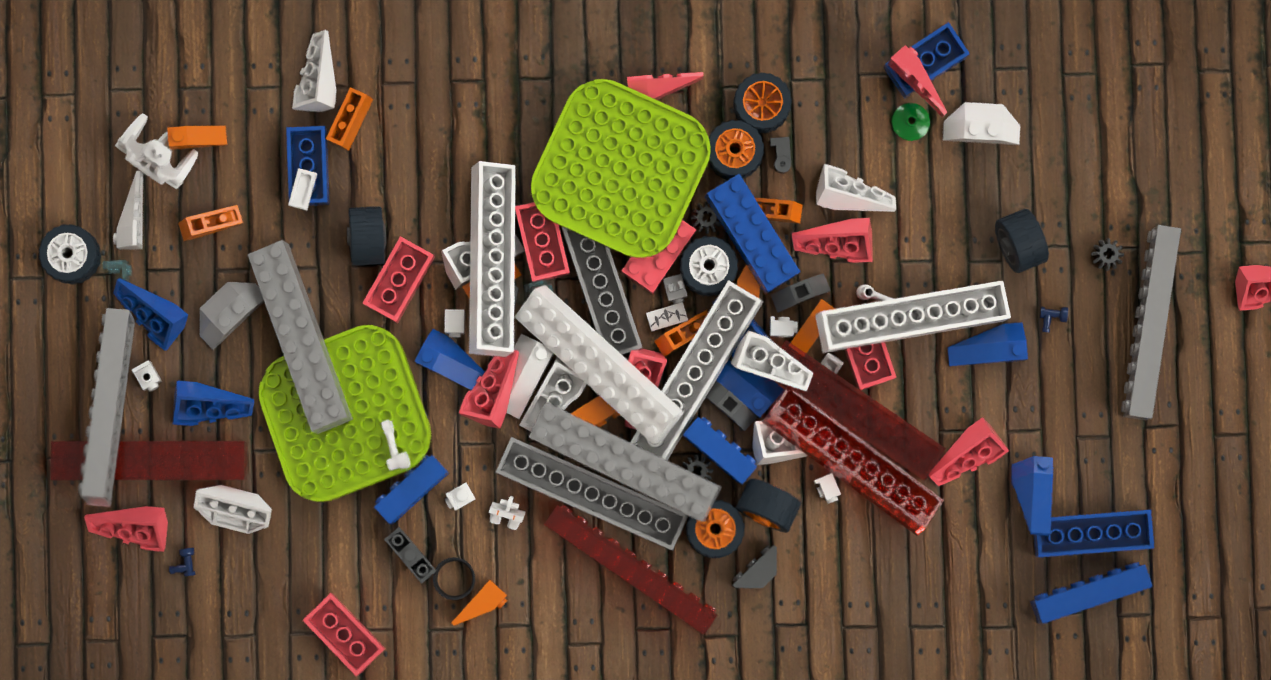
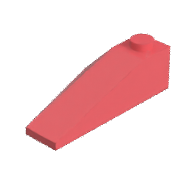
M905 45L891 57L888 65L943 118L947 111L920 59L917 57L918 53L912 47L908 48Z
M870 218L847 219L792 233L795 251L814 255L819 253L830 255V258H845L847 262L852 263L873 262Z
M514 350L513 353L506 357H493L488 364V369L482 377L479 376L476 380L477 384L471 391L469 390L466 393L459 410L460 415L482 425L501 429L508 409L519 351Z
M982 417L964 431L929 472L928 476L938 486H941L959 478L961 473L971 470V472L977 470V466L984 463L988 465L994 463L1008 453L1009 449L992 426Z
M144 506L88 514L84 517L88 532L107 538L116 537L122 539L123 543L128 545L132 542L140 545V548L144 550L165 551L168 520L164 508Z

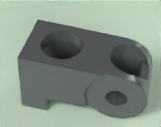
M789 137L770 138V147H775L776 151L774 169L776 172L784 174L791 167Z

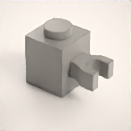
M682 275L664 278L663 284L668 302H673L674 305L685 302L684 298H687V293Z

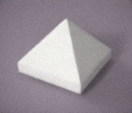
M827 353L820 366L836 375L844 363L837 356Z

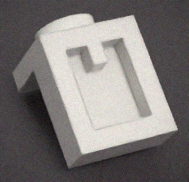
M467 483L445 493L447 496L445 501L450 509L454 508L455 511L475 500Z

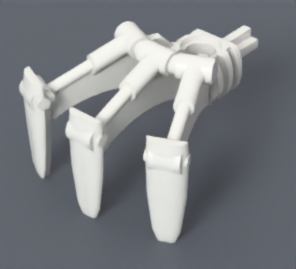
M142 113L127 128L115 146L127 154L125 159L148 177L150 176L151 179L161 185L166 182L173 188L178 189L196 161L198 152L194 149L191 150L176 168H173L170 164L171 150L168 149V132L163 134L158 140H151L146 144L137 143L136 139L148 116Z

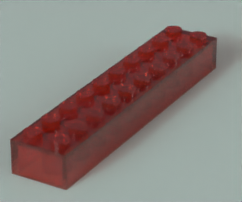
M786 340L781 348L813 372V376L807 391L780 382L777 383L921 481H925L946 448Z
M789 385L762 420L764 424L916 536L926 529L944 501Z
M51 441V480L83 481L84 475L81 474L82 464L86 462L84 447L88 445V441ZM119 441L114 481L247 480L246 441Z
M565 505L561 507L556 506L544 525L705 635L718 616L715 614L716 609L707 603L705 606L700 604V598L690 592L689 595L684 593V587L674 581L673 584L668 582V576L658 570L657 573L652 571V565L645 560L641 562L636 560V554L629 549L625 551L620 549L619 542L613 538L607 540L603 537V531L597 527L591 529L587 526V520L581 516L575 518L571 515L573 511Z

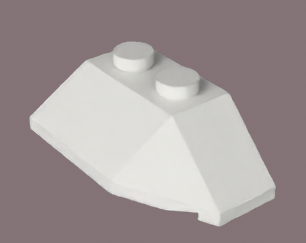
M965 102L944 121L943 141L1019 145L1020 125L1003 104Z
M224 485L198 489L193 507L210 524L246 534L267 528L272 509L258 494Z

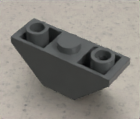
M823 273L773 293L771 298L779 313L828 293L831 290Z
M715 381L706 398L743 431H746L757 416L734 394Z
M400 527L384 539L421 584L436 572L429 560Z
M767 545L760 552L762 556L758 560L754 558L747 565L748 570L744 574L739 572L732 579L734 581L732 586L734 588H763L777 573V547L775 545L771 547Z

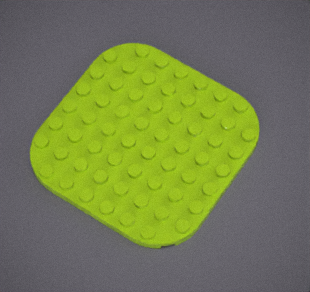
M596 79L579 86L568 98L534 171L531 182L532 197L538 210L548 220L624 255L634 258L650 257L663 251L673 240L709 162L710 141L706 130L694 117L618 82L608 79Z
M362 325L324 339L353 418L351 421L319 434L312 432L284 356L275 360L266 369L262 382L260 381V404L286 480L298 495L315 502L332 501L404 473L419 464L428 451L431 441V428L405 352L398 339L392 333L378 326ZM382 421H392L398 454L403 452L408 454L410 467L394 470L388 468L387 459H390L391 455L388 441L381 425Z

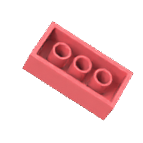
M534 202L515 206L532 282L537 283L570 275L559 225L544 217Z
M682 220L673 240L663 251L645 258L631 257L621 273L651 294H654L696 233V229Z
M400 236L364 299L363 304L398 324L435 256Z
M885 342L844 349L858 391L897 378Z
M330 593L303 619L305 624L355 676L362 673L386 649L333 593Z

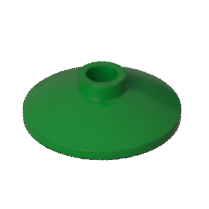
M903 104L893 114L892 127L900 138L907 141H915L927 133L930 127V117L928 112L918 104ZM909 118H914V119H915V123H914V124H910V123L908 122V119H909Z

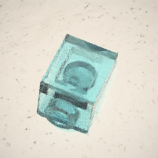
M103 261V269L108 271L109 274H117L122 270V279L129 281V276H132V265H129L128 261Z
M546 279L524 285L526 293L530 292V294L535 288L544 285L553 292L551 282L547 283Z

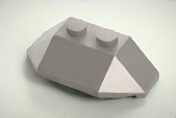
M227 282L200 307V337L213 350L264 303L259 286L256 283Z

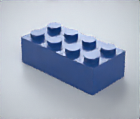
M949 22L911 46L918 53L917 57L920 59L931 81L966 59L970 54ZM889 62L885 63L884 70L905 99L913 94L915 91L888 65Z
M286 127L289 200L299 168L317 173L309 206L330 205L326 127Z
M697 417L683 434V437L737 483L743 485L757 468L755 465L757 461L748 454L745 457L740 452L741 448L734 442L730 444L726 441L727 436L719 429L714 431L710 427L712 423L705 417L702 419Z
M424 456L417 469H410L404 475L406 478L402 482L397 481L390 487L391 492L387 496L383 494L375 501L377 503L375 509L389 524L393 525L449 474L435 456Z

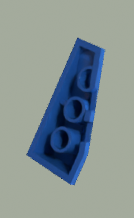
M432 329L414 361L469 390H472L477 384L476 380L478 377H482L485 373L454 340L435 329Z
M177 381L174 395L173 425L194 426L202 421L209 420L212 423L220 418L230 420L252 416L254 399L198 382Z

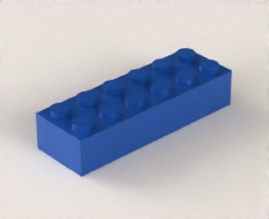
M740 174L705 195V199L764 294L769 293L800 273L799 268Z
M1151 510L1051 517L1050 536L1034 535L1035 556L1049 557L1154 548Z
M1134 562L1125 565V570L1121 571V568L1107 571V576L1095 575L1088 578L1089 582L1077 581L1070 584L1071 588L1060 587L1052 590L1053 594L1042 593L1034 596L1035 600L1030 601L1037 623L1044 624L1153 587L1146 565Z

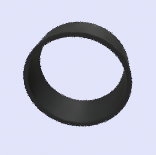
M452 557L443 560L435 568L436 572L433 574V584L436 591L442 597L449 600H458L466 597L472 591L475 584V573L467 561ZM453 561L465 564L472 574L470 588L459 596H451L444 593L440 589L437 580L440 569L445 564Z

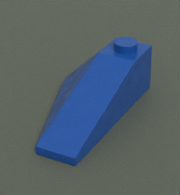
M121 278L117 279L113 294L126 310L132 311L137 317L136 322L138 325H143L149 332L147 336L164 351L168 350L185 328L188 314L176 304Z
M1022 322L1002 324L947 347L949 366L1015 362L1028 359L1027 341Z
M728 360L716 381L742 401L757 418H760L784 389L774 380L734 367L731 364L732 361Z
M1032 456L1011 465V484L1015 488L1017 500L1021 504L1024 512L1023 516L1030 534L1050 536L1053 457Z

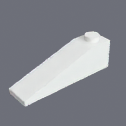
M323 30L312 35L306 53L308 60L305 68H302L300 72L303 76L300 85H296L292 106L294 110L324 112L335 107L336 84L328 31Z
M827 164L823 165L816 191L817 205L833 210L895 212V196L876 186L871 188L865 185L860 178H857V180L846 175L848 172Z
M136 171L117 226V233L113 235L114 245L118 249H142L143 173L141 171Z
M515 234L516 257L525 250ZM471 241L458 242L441 251L446 274L455 290L470 282Z
M748 331L737 345L731 362L738 369L807 391L813 376V372L769 338Z
M523 334L520 335L514 347V350L519 351L507 409V413L517 419H520L554 355L544 344Z
M556 357L524 415L520 426L532 431L545 402L565 410L569 404L581 395L587 384L563 361Z
M778 420L754 422L752 448L755 460L757 461L756 465L778 463L835 450L831 431L812 427H800L793 423H780Z

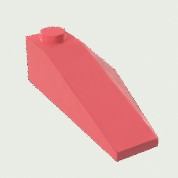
M703 72L677 74L675 78L669 74H663L656 79L652 75L627 77V87L658 100L702 80Z
M1251 265L1238 268L1235 286L1238 309L1240 311L1259 309L1264 307L1263 304L1271 302L1270 266Z
M647 349L631 350L628 361L658 388L667 359L659 352ZM625 420V427L635 429L627 420Z

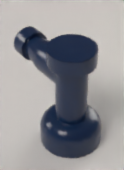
M1041 307L1040 318H1044L1042 332L1050 333L1051 317L1059 318L1061 322L1067 323L1068 307H1062L1060 310Z
M194 548L179 550V555L184 557L185 565L170 566V574L184 572V576L196 575V572L193 571L191 557L195 553Z

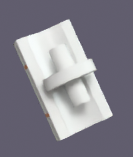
M510 496L508 501L501 499L500 504L492 502L489 513H491L490 523L500 524L502 517L509 519L507 527L517 530L526 512L519 510V504L513 503L514 497Z

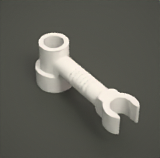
M861 285L856 291L858 298L861 300L871 298L878 301L893 299L874 291L869 285Z
M382 421L381 425L386 435L391 458L387 459L388 468L394 470L410 467L408 454L406 452L398 454L392 421Z

